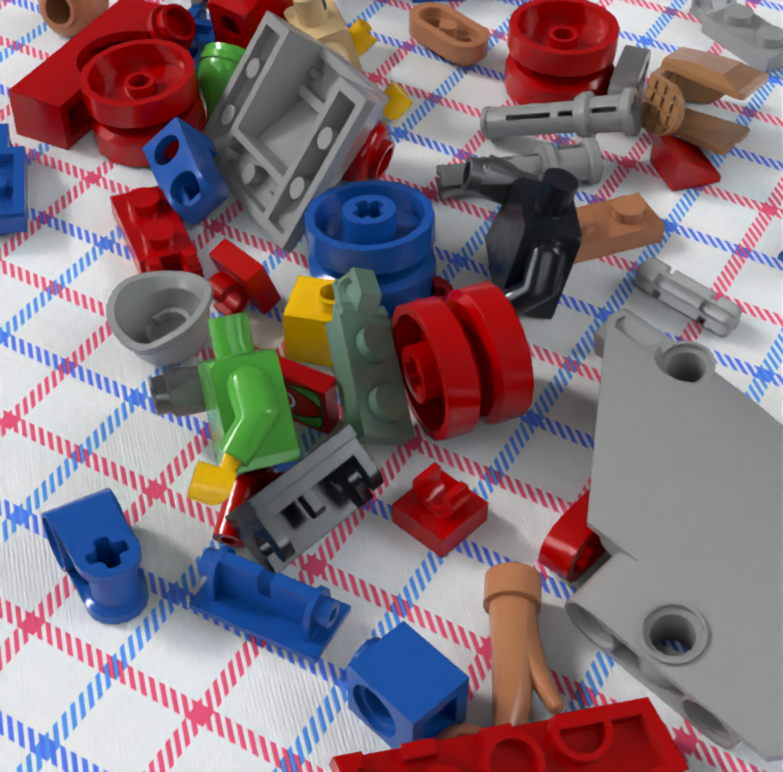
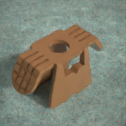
M681 47L666 56L661 63V67L651 72L648 81L649 86L644 93L646 98L641 103V127L656 136L674 134L716 154L726 155L735 147L736 143H740L749 135L750 128L686 108L684 100L711 103L724 95L738 100H745L766 84L770 75L737 60L710 52Z

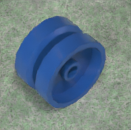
M368 180L349 182L328 189L312 200L304 213L308 253L310 254V277L339 280L353 267L374 270L382 294L379 306L386 308L389 314L388 318L393 317L396 306L413 302L419 297L421 299L431 297L433 293V279L437 276L436 257L433 249V244L436 240L435 213L431 200L421 191L399 182Z

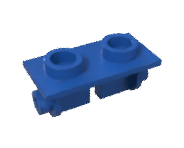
M227 545L222 546L219 550L208 547L202 554L198 564V572L206 576V581L189 603L190 609L315 664L351 610V605L332 598L329 588L322 585L314 588L279 572L277 574L270 572L264 566L236 555L235 549Z

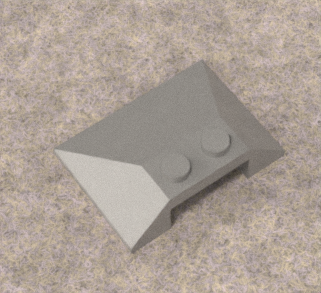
M267 10L202 134L210 138L215 146L218 155L213 160L231 193L279 248L291 253L306 231L304 213L310 203L328 189L336 187L365 144L373 128L379 123L390 97L339 53Z

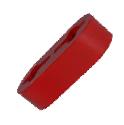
M590 489L553 525L539 553V563L570 583L577 581L606 552L600 541V536L587 527Z

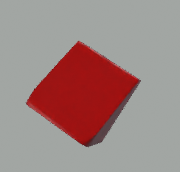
M654 135L649 161L671 191L720 182L721 175L697 145L672 135Z

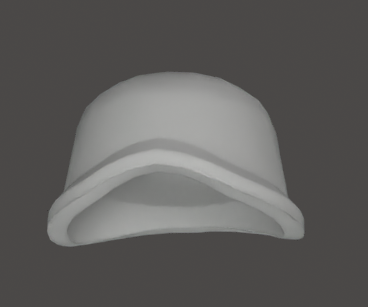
M152 271L137 274L123 280L112 291L106 306L108 325L119 342L127 349L133 351L142 360L154 366L169 367L184 363L197 355L208 341L210 331L207 320L211 319L210 305L214 293L206 279L190 272Z

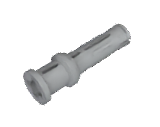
M625 88L622 94L595 96L591 91L581 92L580 95H576L574 101L531 103L502 107L486 106L482 109L480 115L481 132L487 140L503 137L573 132L582 138L596 137L597 133L624 132L626 136H638L642 126V104L636 88Z
M593 136L584 137L582 142L578 144L553 147L551 143L547 142L535 147L533 153L499 157L514 164L518 170H523L530 174L536 175L539 170L545 172L549 168H561L572 173L578 181L586 180L589 185L598 184L602 179L601 151L596 138ZM465 163L436 166L437 176L440 175V177L436 178L441 200L474 194V192L465 191L461 188V177Z

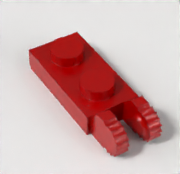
M159 186L140 187L128 193L110 196L113 216L139 274L152 271H183L204 278L199 258H197L195 248L178 213L169 204Z

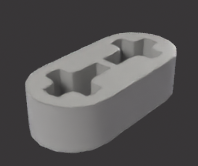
M625 45L612 74L607 95L622 94L625 88H636L639 95H641L650 63V49Z

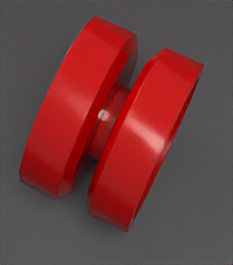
M533 0L524 3L514 10L509 20L507 45L510 52L506 59L504 84L508 95L519 105L574 101L576 95L587 91L593 92L595 96L607 95L615 68L613 61L617 52L620 26L616 17L603 6L587 0Z
M140 39L113 45L96 54L82 69L79 84L85 105L91 116L90 123L100 153L113 163L130 167L150 166L142 148L176 116L201 133L207 124L203 101L198 93L199 80L195 62L190 52L175 42L160 39ZM179 140L171 142L163 154L173 159L178 152Z
M484 281L450 291L445 302L434 295L396 306L392 317L391 330L407 402L422 430L434 441H443L472 432L479 419L485 424H498L527 413L532 405L534 391L532 358L517 314L499 287L489 281Z

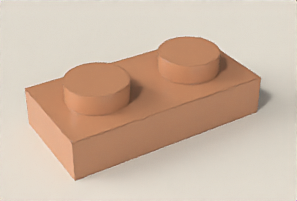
M639 193L623 195L614 199L576 207L582 240L574 264L662 242L665 224Z

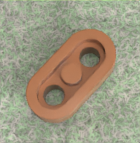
M429 2L419 4L410 10L409 34L411 37L447 59L453 65L470 67L487 56L488 31L452 7L442 3Z

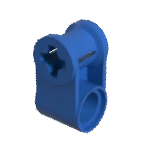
M105 488L41 513L43 527L52 552L62 571L67 572L88 614L94 620L104 624H120L140 615L146 608L149 599L146 580L138 568L142 559L139 540L129 527L113 491L110 488Z

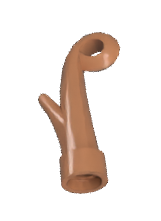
M500 563L489 568L485 574L483 608L489 615L492 726L512 723V726L527 724L531 712L533 689L549 713L555 715L564 710V702L551 678L539 636L538 615L541 612L542 576L538 570L523 563ZM453 724L443 728L434 738L437 741L478 733L482 727L471 724Z

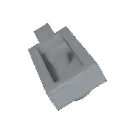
M692 0L689 13L702 23L701 32L751 67L768 73L783 67L782 28L773 26L753 13V10L748 6L741 5L740 3L737 4L736 0Z

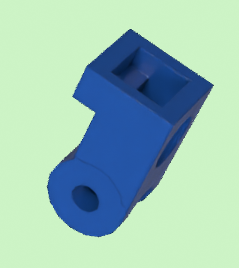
M179 117L173 118L142 148L160 190L164 192L172 208L188 223L199 225L230 197V189L218 172L213 160L218 153L212 140ZM179 140L178 152L173 159L163 154L171 142Z

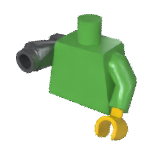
M247 312L207 320L215 358L200 361L198 366L168 367L167 372H163V375L149 378L150 391L157 416L171 413L176 417H182L207 411L216 462L220 467L198 460L187 491V497L210 506L218 505L229 497L234 486L236 474L302 459L278 355L275 349L262 348L255 350Z

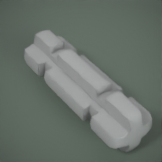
M649 257L637 268V275L634 280L637 288L651 296L659 293V301L696 323H699L701 319L705 320L703 326L718 336L726 337L738 326L742 314L739 305L722 296L719 300L714 299L717 295L716 292L678 270L671 274L672 268L657 258Z

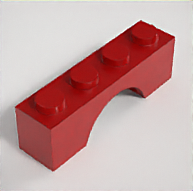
M144 0L117 1L10 88L8 93L17 134L65 150H69L85 136L92 127L90 123L91 116L85 105L79 84L83 67L96 54L113 45L132 40L152 39L148 31L147 19L149 14L160 5Z

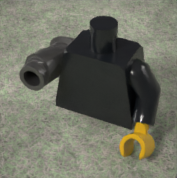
M492 154L489 157L481 156V158L468 156L462 171V190L474 192L477 197L501 205L485 237L492 284L501 289L512 304L517 317L523 314L552 319L582 240L581 228L573 198L579 184L577 178L572 173L561 168H549L545 172L539 170L536 175L530 174L529 172L518 170L514 164Z

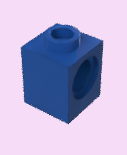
M402 621L382 638L373 637L359 647L347 665L348 708L392 749L399 748L401 743L433 738L443 728L453 724H462L466 720L469 676L405 621Z

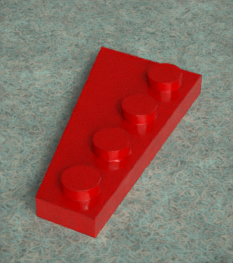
M649 697L555 714L548 720L512 726V723L481 728L478 733L435 741L433 737L401 743L399 748L369 754H362V751L333 756L329 764L332 772H686L689 769Z

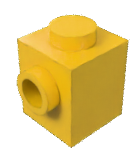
M298 275L283 313L286 359L333 367L325 324L332 320V306L336 304L332 283L335 280Z

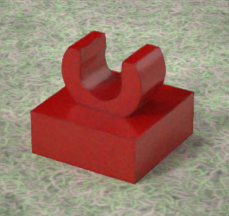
M226 238L209 253L219 273L214 274L207 281L213 289V299L216 301L213 307L223 316L242 313L247 302L266 315L281 300L264 266Z
M434 462L414 478L413 488L392 504V522L443 558L487 521L489 503L471 491L466 483L463 481L458 482L442 471L441 466Z

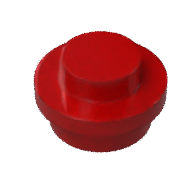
M178 4L160 5L149 14L147 19V27L152 39L175 42L185 49L191 46L196 33V24L190 12L183 6Z

